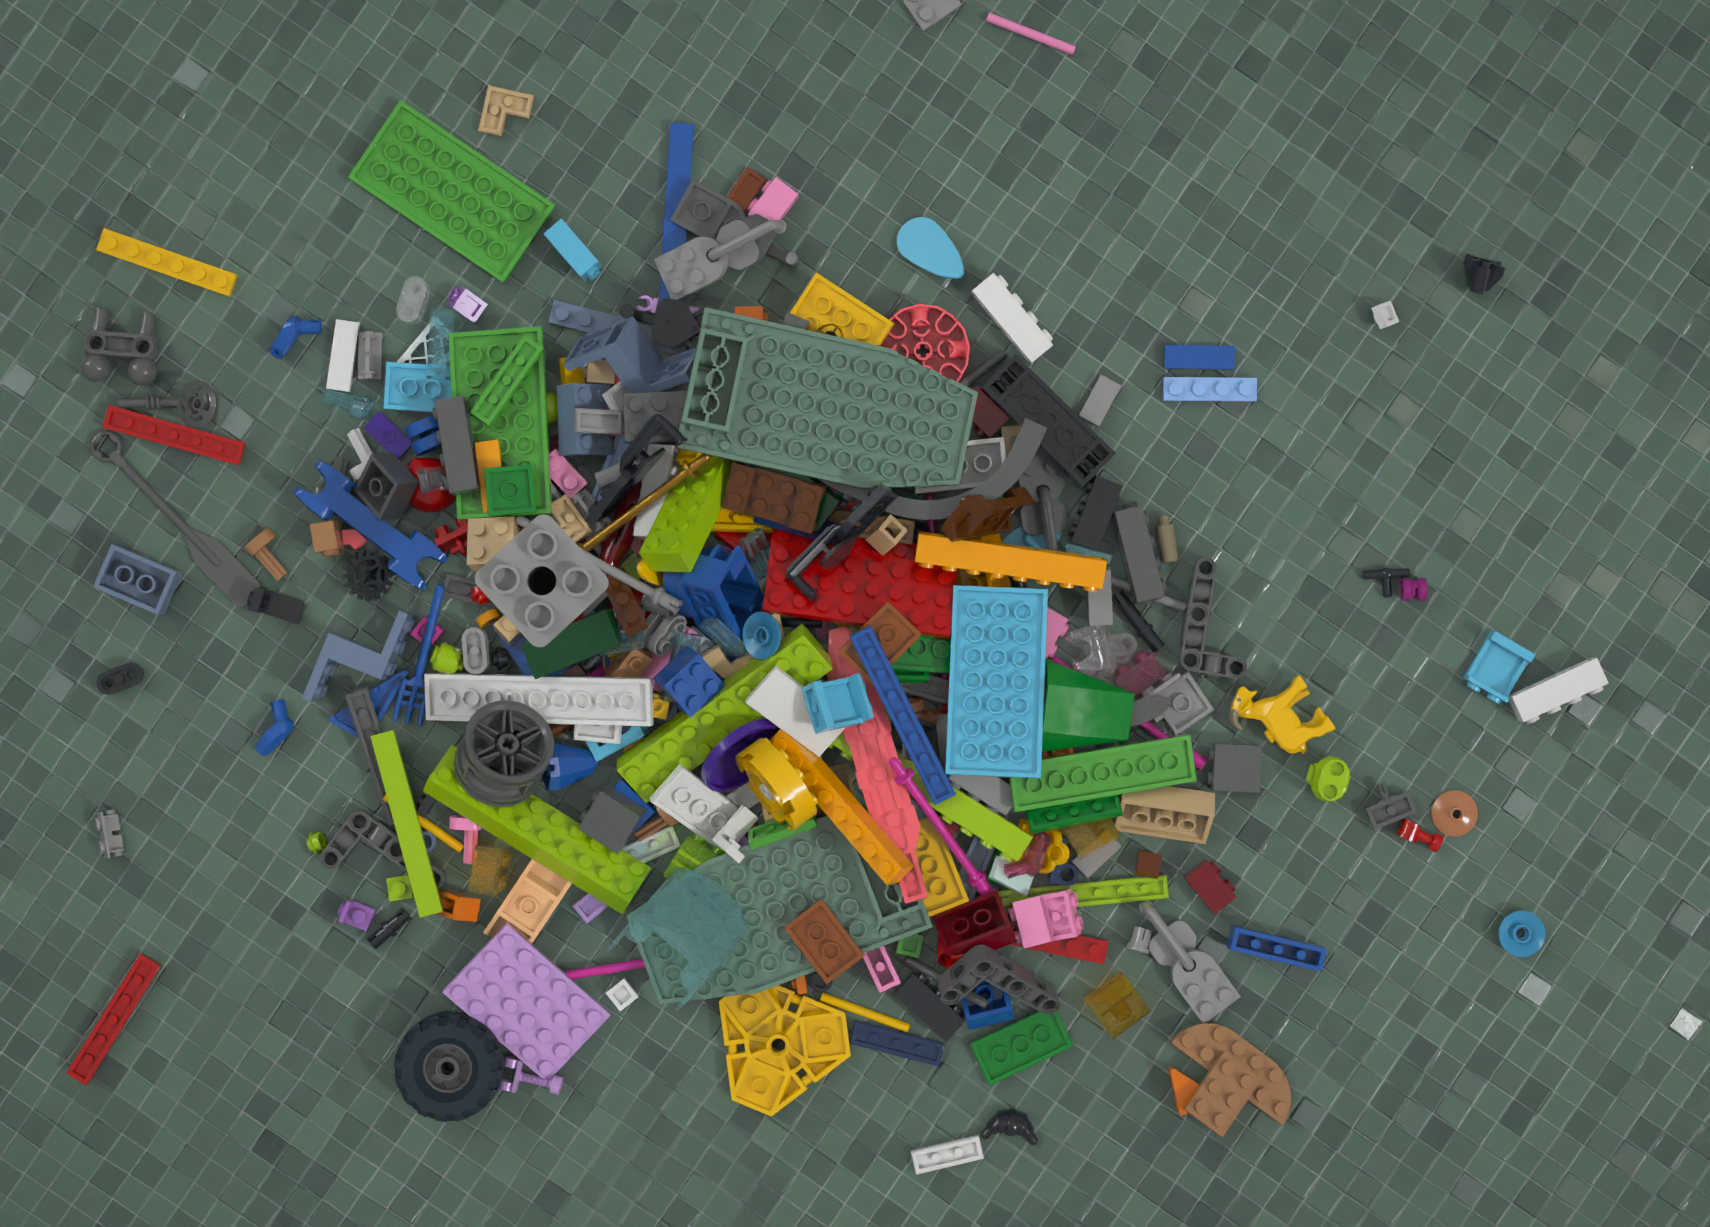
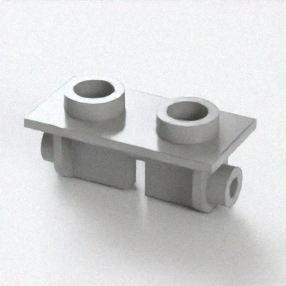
M373 331L359 332L358 379H382V333H375Z
M585 488L571 499L585 520L590 514L588 509L595 502L594 498ZM608 516L592 527L589 525L593 531V536L611 523Z
M115 809L107 810L105 816H103V812H97L94 824L96 831H100L101 840L98 841L100 854H104V858H111L110 853H113V857L122 856V851L124 850L122 835H112V831L121 830L118 813H115Z

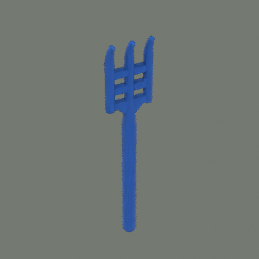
M438 584L435 588L415 668V675L408 680L404 677L401 679L393 713L394 722L397 721L401 705L408 706L406 724H409L413 707L420 708L418 726L422 725L426 710L425 690L424 693L417 691L418 687L425 688L422 675L425 670L445 587L442 584ZM406 685L413 686L412 691L405 690ZM403 695L410 696L409 701L402 700ZM416 697L422 698V702H415Z

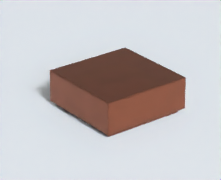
M1139 850L1135 875L1158 879L1162 855Z

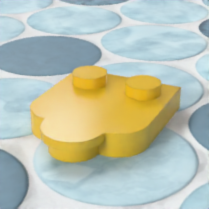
M1020 819L1018 827L1030 834L1027 820ZM1055 829L1031 834L1033 838L1019 861L1014 859L1012 861L1022 868L1047 874L1052 872L1056 865L1066 863L1070 852L1068 846L1062 842L1061 832Z

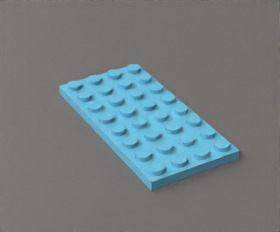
M953 585L946 775L1041 779L1048 589Z

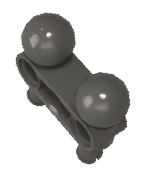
M95 308L93 328L87 331L83 341L86 355L80 364L83 376L92 382L102 381L109 375L111 370L108 359L132 360L127 368L130 381L140 386L152 383L157 375V366L154 361L159 353L158 337L153 334L155 314L141 312L140 329L137 334L107 331L109 310ZM102 339V346L99 349H94V342ZM149 343V350L145 353H140L142 344Z

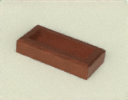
M747 166L727 198L736 202L745 214L748 206L756 198L767 179Z

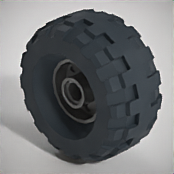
M442 1011L420 1020L405 1034L395 1056L394 1078L402 1098L417 1111L416 1113L425 1118L435 1119V1121L457 1122L477 1114L494 1098L503 1078L504 1055L497 1037L482 1022L465 1012ZM446 1062H451L454 1065V1069L449 1068Z

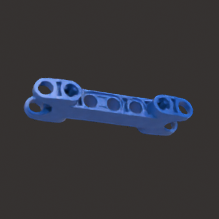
M318 460L314 467L325 479L324 490L317 494H311L296 487L293 494L311 512L325 522L333 514L338 516L392 557L386 566L392 573L410 585L424 591L428 585L417 573L418 561L427 557L445 564L448 560L447 556L431 540L414 529L407 538L385 520H379L368 507L349 494L355 487L354 482L335 468Z

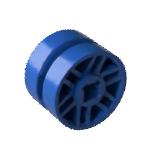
M433 415L405 428L409 440L419 439L412 444L416 456L442 448V444L438 443L436 436L439 424L438 421L434 420Z

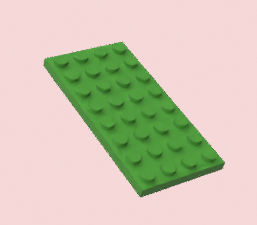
M401 100L348 176L353 182L503 283L556 207L555 204Z
M543 327L449 333L451 396L463 395L466 397L470 412L524 335L544 348ZM543 352L491 427L470 413L474 444L476 442L498 439L503 467L532 464L536 512L488 516V513H483L481 491L456 496L457 520L552 514L545 355Z

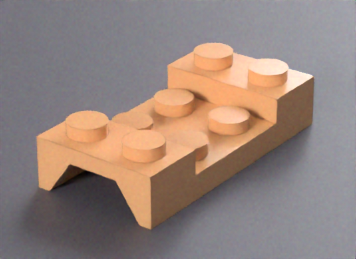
M532 859L483 933L493 937L508 922L533 944L572 883Z

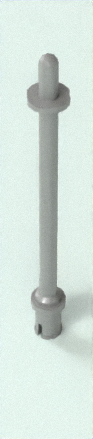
M521 515L515 518V522L524 528L531 522ZM583 550L600 570L649 596L652 604L656 606L659 604L674 614H677L680 610L679 606H682L683 601L666 593L664 588L654 589Z

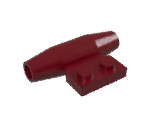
M641 480L634 487H631L620 501L611 522L638 503L642 487ZM637 515L603 540L599 559L617 568L630 548L637 557L642 558L639 551L644 540L633 536L634 522Z

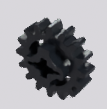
M364 550L363 555L361 552H356V559L348 558L347 560L350 565L343 566L347 574L342 575V578L348 581L344 584V587H351L350 595L358 593V600H362L364 596L366 601H372L373 597L380 599V592L383 594L388 593L386 586L393 584L388 579L394 576V573L388 572L387 564L384 563L387 557L382 556L378 558L379 552L377 551L371 554L370 550ZM370 560L373 561V563L367 566L365 563H362V561ZM370 571V580L365 579L367 577L365 572ZM367 585H369L371 588H374V590L372 591H365L362 589L366 588Z

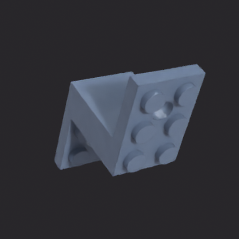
M632 316L580 336L563 365L570 371L575 368L582 369L588 363L593 361L600 362L605 358L629 393L667 392L674 386L689 383L696 348L663 359Z
M399 610L383 651L339 633H328L302 699L314 702L324 698L328 690V685H326L329 676H333L337 668V664L334 663L335 661L380 680L393 676L398 666V663L395 662L398 654L402 655L407 644L404 641L407 632H412L415 625L414 614Z

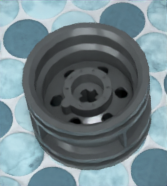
M509 700L495 701L478 709L471 716L454 756V771L460 786L476 801L494 807H511L530 798L536 791L553 755L554 739L548 723L537 711L519 702ZM477 748L483 749L482 751L477 752ZM515 769L521 772L518 775L513 774Z

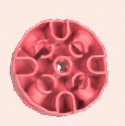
M917 304L899 310L889 319L894 323V326L881 344V347L893 349L899 352V354L911 358L949 379L959 382L968 366L970 345L964 327L952 314L938 306ZM921 346L925 350H929L925 358H921V355L916 353Z

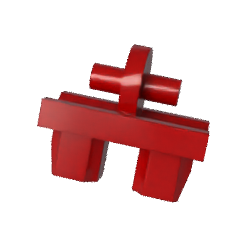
M456 519L455 522L458 529L450 532L447 525H442L435 529L437 539L434 541L443 553L450 551L453 555L461 552L463 557L467 556L468 520Z

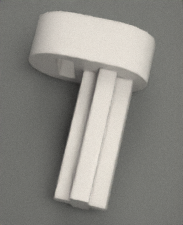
M359 428L353 429L347 434L362 462L349 471L355 483L358 482L370 455L373 454Z

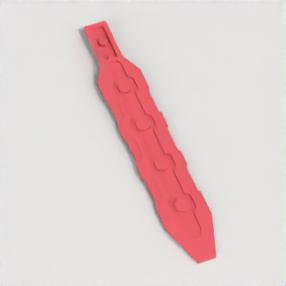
M847 626L829 630L828 654L831 657L833 669L826 673L828 681L847 678L859 673L838 653V650L850 639L849 635L852 634ZM861 675L874 717L863 724L846 727L843 733L846 743L849 744L857 771L855 773L857 782L863 792L870 816L914 866L899 882L905 904L928 898L915 853L921 827L906 786L895 783L897 774L889 764V760L892 757L898 759L891 735L892 728L888 715L885 714L881 698L874 684L871 685Z

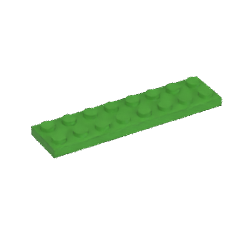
M1189 734L1042 758L1041 779L1009 777L1014 812L1197 781L1191 735Z

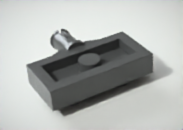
M1386 783L1376 786L1381 799L1375 804L1364 808L1373 830L1418 813L1409 791L1390 795Z

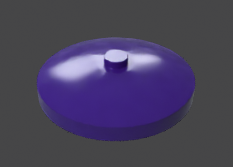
M759 719L734 730L720 741L706 758L701 771L702 780L710 790L716 792L730 791L747 784L750 781L746 770L742 773L740 772L736 763V755L759 738L764 739L766 737L770 741L780 728L768 719Z

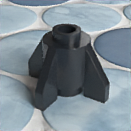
M1466 254L1464 267L1467 279L1466 285L1470 287V291L1478 294L1489 291L1503 277L1505 267L1501 266L1502 262L1490 261Z

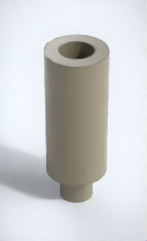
M1169 515L1159 517L1160 525L1157 526L1161 562L1178 561L1174 524L1169 523Z

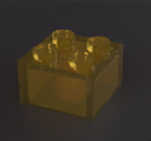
M480 842L475 845L468 892L497 896L503 889H506L508 875H504L505 868L510 865L512 854L508 852L509 846Z

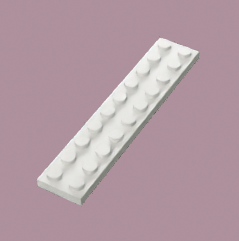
M424 674L426 720L469 721L471 716L484 705L495 701L509 700L531 707L548 724L653 725L652 678L545 675L534 679L533 675Z

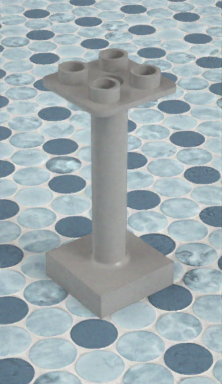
M545 514L539 515L481 567L475 575L477 586L535 647L546 646L569 624L582 620L608 597L606 589L609 584L608 578L605 575L607 573L600 570L552 517ZM552 570L556 576V586L552 592L544 595L538 587V580L542 573Z

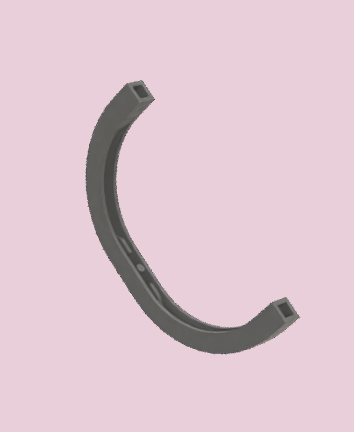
M787 312L782 324L807 330L810 322ZM1025 418L1015 443L1004 462L989 478L975 488L960 495L939 500H915L898 496L885 511L911 519L937 520L946 519L951 512L958 508L960 500L967 495L982 494L986 500L997 499L1027 469L1038 450L1047 427ZM820 480L842 492L840 497L851 502L855 498L864 501L868 497L867 493L872 489L857 488Z

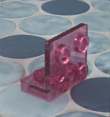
M1144 650L1133 657L1135 662L1130 665L1123 664L1114 671L1116 675L1112 677L1117 687L1134 693L1135 697L1165 676L1166 673L1155 659L1156 653Z

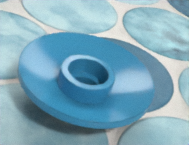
M756 612L744 624V646L747 652L756 659H767L774 655L779 648L781 640L779 624L771 614Z
M1524 910L1508 914L1502 920L1498 931L1502 947L1509 954L1516 957H1528L1538 952L1544 944L1546 935L1541 919L1532 912ZM1518 929H1523L1524 931L1521 937L1516 935Z

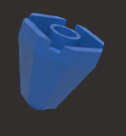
M554 743L552 758L542 776L545 789L548 791L559 790L592 775L594 769L597 768V762L592 752L586 749Z

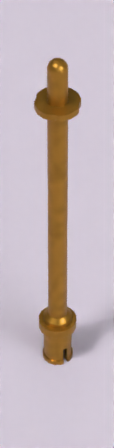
M702 454L691 463L684 460L682 462L684 467L682 470L584 544H576L581 549L589 552L689 475L695 479L698 476L696 470L710 460V455Z

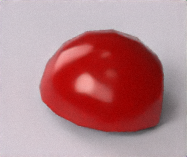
M413 458L406 465V468L419 481L409 501V504L415 509L426 513L440 512L449 507L456 499V496L450 494L449 490L446 491L444 477L447 475L440 459Z

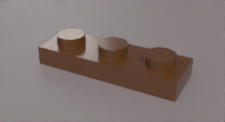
M605 574L609 582L606 594L626 636L629 637L649 628L630 586L609 574Z

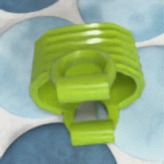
M1328 756L1318 763L1310 764L1305 781L1311 786L1316 798L1322 801L1333 802L1343 797L1346 793L1351 778L1350 770L1343 760L1338 757Z

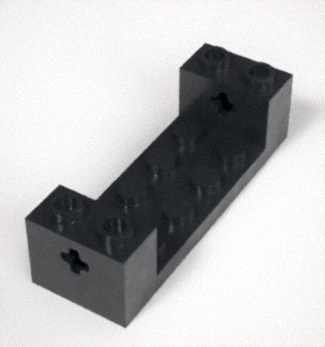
M1016 354L981 389L1021 427L1025 418L1047 427L1040 446L1065 470L1064 473L1079 488H1082L1116 454Z

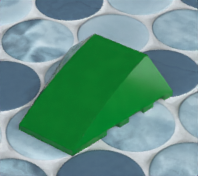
M1045 659L1046 692L1043 709L1042 752L1126 741L1129 739L1134 693Z

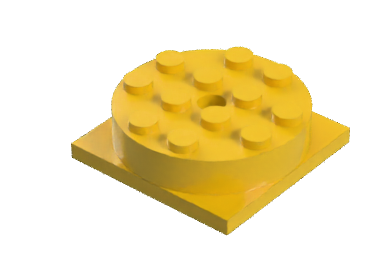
M815 273L790 312L810 322L807 330L828 335L835 333L837 337L881 346L894 326L892 321L818 273Z
M926 816L918 819L921 829L915 853L928 894V898H924L923 901L930 917L966 903L969 899L946 842Z

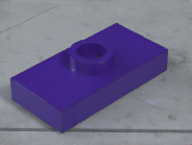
M380 411L363 427L388 452H393L398 459L413 444Z

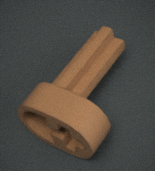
M268 527L244 548L251 557L255 555L278 581L288 572L266 547L276 537L274 532Z
M655 805L659 815L640 826L636 831L634 830V834L639 841H642L664 826L669 825L672 827L679 823V821Z

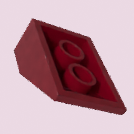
M997 890L932 916L946 955L967 953L976 945H986L993 950H997L1017 942Z

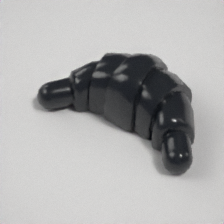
M1016 1109L997 1111L981 1132V1138L985 1140L992 1134L1004 1133L1007 1136H1023L1027 1138L1031 1145H1036L1038 1142L1027 1114L1016 1111Z

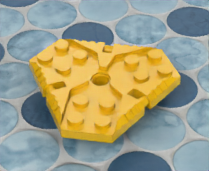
M781 985L756 994L724 996L719 1000L724 1045L728 1047L726 1061L731 1099L771 1117L806 1091L808 1084L812 1081L816 1083L851 1056L845 1011L806 995L802 997L794 994V990ZM791 1002L799 1005L796 1012L788 1009ZM774 1039H782L785 1042V1047L782 1050L774 1049L772 1047ZM744 1043L745 1051L737 1052V1044ZM803 1068L807 1074L800 1078L797 1072Z

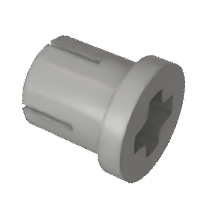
M1134 926L1130 944L1127 943L1126 948L1139 953L1149 954L1148 946L1152 931Z

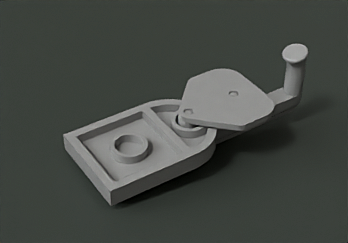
M771 219L750 229L744 221L735 220L720 228L717 239L711 237L695 238L655 258L654 261L671 299L681 300L721 279L728 266L742 270L754 264L759 258V249L755 240L772 231L779 234L783 233L787 226L783 220Z
M1150 901L1140 902L1139 910L1146 914L1158 931L1149 942L1148 948L1159 964L1172 966L1171 978L1174 985L1202 1023H1206L1241 997L1215 960L1208 953L1195 949L1197 938L1186 922L1176 920L1167 926Z

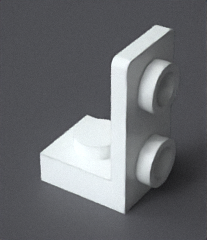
M742 805L712 840L735 861L740 863L745 856L738 851L741 847L738 842L758 820V817L746 806Z

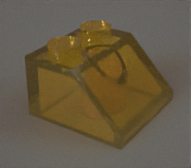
M1111 818L1063 828L1080 860L1121 837Z
M1122 971L1111 976L1108 981L1097 989L1092 990L1084 998L1113 1039L1151 1012Z

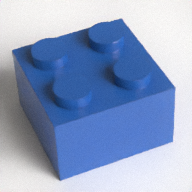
M688 646L653 677L677 708L690 718L725 686L700 654Z

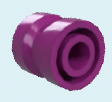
M1401 578V601H1410L1411 599L1426 601L1428 592L1426 578H1417L1416 580Z

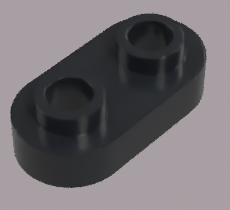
M137 663L123 664L101 673L97 678V688L106 695L118 693L141 683L144 671ZM131 670H134L136 673L133 679L129 677ZM110 678L114 681L112 687L107 685V681Z

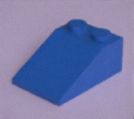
M985 980L972 990L989 1000L985 1008L965 997L961 999L969 1030L1014 1019L1009 994Z

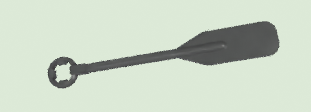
M104 430L95 434L90 443V450L94 458L105 463L113 461L185 535L196 565L235 605L240 607L247 606L250 592L254 591L255 588H261L258 580L219 540L188 526L121 455L123 448L122 440L116 433ZM108 434L110 435L109 439L113 443H117L118 447L117 451L114 450L109 454L110 458H103V454L99 449H95L96 442L99 443L104 439L103 435Z

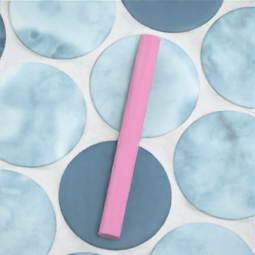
M990 12L986 21L1068 54L1073 55L1076 48L1074 45Z

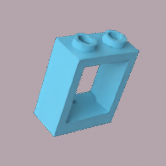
M562 218L544 233L550 243L584 282L588 279L590 281L594 280L601 273L599 269L602 266Z

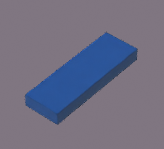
M1164 345V369L1234 370L1235 346Z

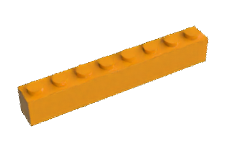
M919 531L915 562H919V566L925 568H933V565L943 566V570L956 571L957 568L966 569V573L980 575V571L988 572L989 576L994 578H1003V575L1013 576L1012 579L1016 581L1026 582L1027 578L1036 579V583L1043 585L1057 582L1060 583V587L1073 588L1074 585L1083 586V590L1097 592V588L1103 589L1107 565L1106 558L978 539L951 542L944 534Z
M780 729L770 739L771 744L777 750L783 749L790 759L788 762L791 766L800 769L804 775L802 781L809 792L816 797L820 808L886 885L899 883L914 867L913 864L821 757H818Z

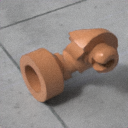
M915 696L908 698L918 718L937 725L938 714L943 713L938 712L936 708L922 711L925 708L923 697Z

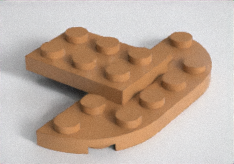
M1203 1023L1181 1030L1169 1042L1208 1071L1183 1110L1218 1136L1223 1137L1247 1101L1278 1124L1284 1125L1291 1105L1290 1087L1284 1072L1272 1059L1237 1033L1222 1025Z

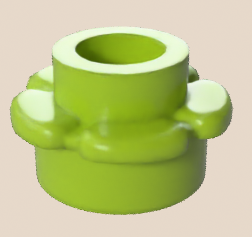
M311 832L309 834V838L306 841L309 850L320 854L327 846L325 835L322 832Z

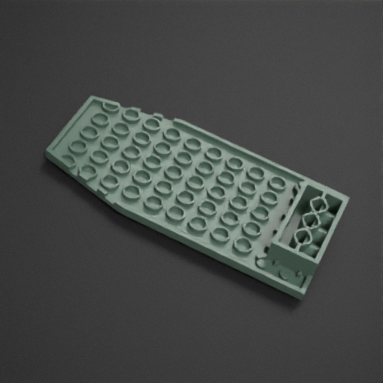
M705 307L679 431L688 440L678 447L675 446V448L857 488H873L880 484L889 488L957 486L960 483L978 392L890 348Z
M860 802V804L868 812L866 802ZM827 815L818 818L817 826L809 831H802L787 839H780L769 843L765 847L761 846L753 850L749 844L740 847L738 851L745 856L740 863L727 853L706 860L626 916L659 1004L729 997L741 994H756L815 972V968L784 929V926L821 898L863 953L933 927L923 899L905 904L900 884L886 885Z

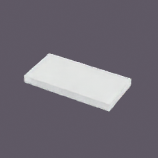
M775 665L745 699V703L820 757L845 728L815 734L801 690L804 686Z
M681 764L675 768L649 798L657 807L719 850L721 848L712 839L740 808L739 805L722 793L710 790L701 778Z

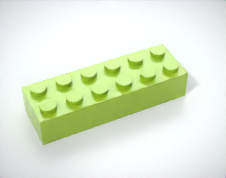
M710 456V460L696 470L698 476L695 479L689 475L668 492L639 551V554L651 571L691 573L722 508L732 463L735 461Z

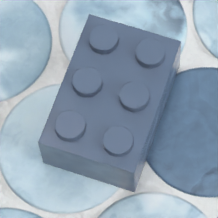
M581 383L557 385L559 456L598 457L614 455L613 437H609L610 434L574 432L575 408L610 410L602 394L608 391L611 385Z
M111 544L93 587L157 615H165L183 572L121 545Z

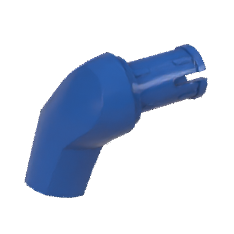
M298 316L290 317L284 323L270 347L271 354L282 360L293 347L298 336L301 334H321V319L300 320Z
M284 699L270 703L275 723L263 734L255 746L256 751L260 755H269L293 730L294 722L288 717Z

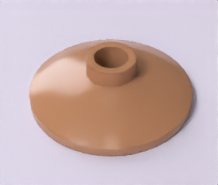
M1450 790L1436 798L1432 805L1431 818L1434 826L1441 833L1447 836L1458 837L1467 834L1475 826L1478 818V809L1475 801L1467 793ZM1454 810L1460 811L1458 818L1453 817Z

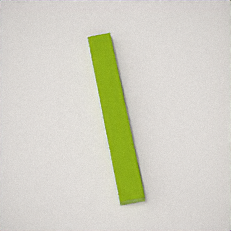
M395 730L370 736L419 917L443 912Z
M1166 874L1159 875L1158 879L1143 876L1080 882L1070 886L1059 884L1030 887L1027 896H1022L1011 889L997 890L1007 914L1012 902L1046 893L1063 891L1071 887L1073 893L1077 894L1078 907L1169 898Z

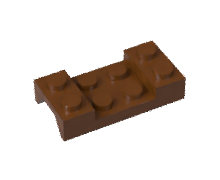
M735 461L732 463L722 508L785 524L789 528L812 534L816 531V518L827 486Z
M1025 487L1010 488L1004 492L1002 498L997 500H986L982 494L967 495L960 500L958 508L946 517L947 521L942 525L941 529L951 542L1009 532L1012 529L1010 516L1019 506L1033 504L1035 500Z

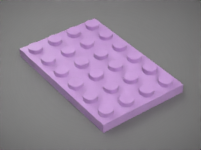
M508 922L443 989V993L469 1016L486 1025L500 1043L537 1075L546 1079H551L611 1016V1013Z

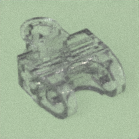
M1109 625L1084 627L1072 631L1064 637L1066 645H1074V647L1082 649L1086 654V659L1073 664L1070 668L1091 677L1113 675L1118 668L1117 663L1129 661L1137 649V641L1131 634L1111 635Z

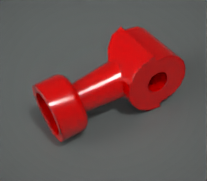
M1405 818L1397 833V836L1416 843V841L1426 843L1427 848L1435 853L1441 847L1444 838L1439 833H1433L1432 835L1420 829L1418 824Z

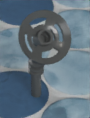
M193 380L183 386L178 398H160V396H156V398L154 396H151V398L149 396L145 398H118V407H146V410H149L150 407L152 410L155 407L157 410H160V407H177L184 423L191 427H202L210 422L214 416L216 396L209 384L204 381ZM193 386H198V387H200L199 390H196V389L188 390L190 387H193ZM205 395L208 399L207 411L203 409L204 401L202 397ZM191 410L196 411V413L191 414L190 412ZM189 417H201V419L197 421L189 420Z

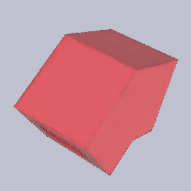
M355 529L342 530L343 545H351L355 550H358L368 541Z

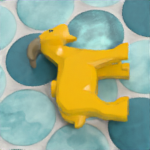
M1300 675L1295 676L1291 685L1282 693L1256 702H1252L1251 698L1257 693V690L1249 691L1245 686H1241L1236 692L1229 711V722L1235 729L1243 730L1238 722V717L1260 720L1266 728V731L1263 733L1271 744L1275 742L1279 748L1289 754L1297 752L1304 754L1306 752L1305 743L1309 739L1321 737L1336 729L1329 717L1325 716L1319 707L1315 709L1311 720L1300 723L1298 716L1291 707L1310 694L1306 689L1307 685Z

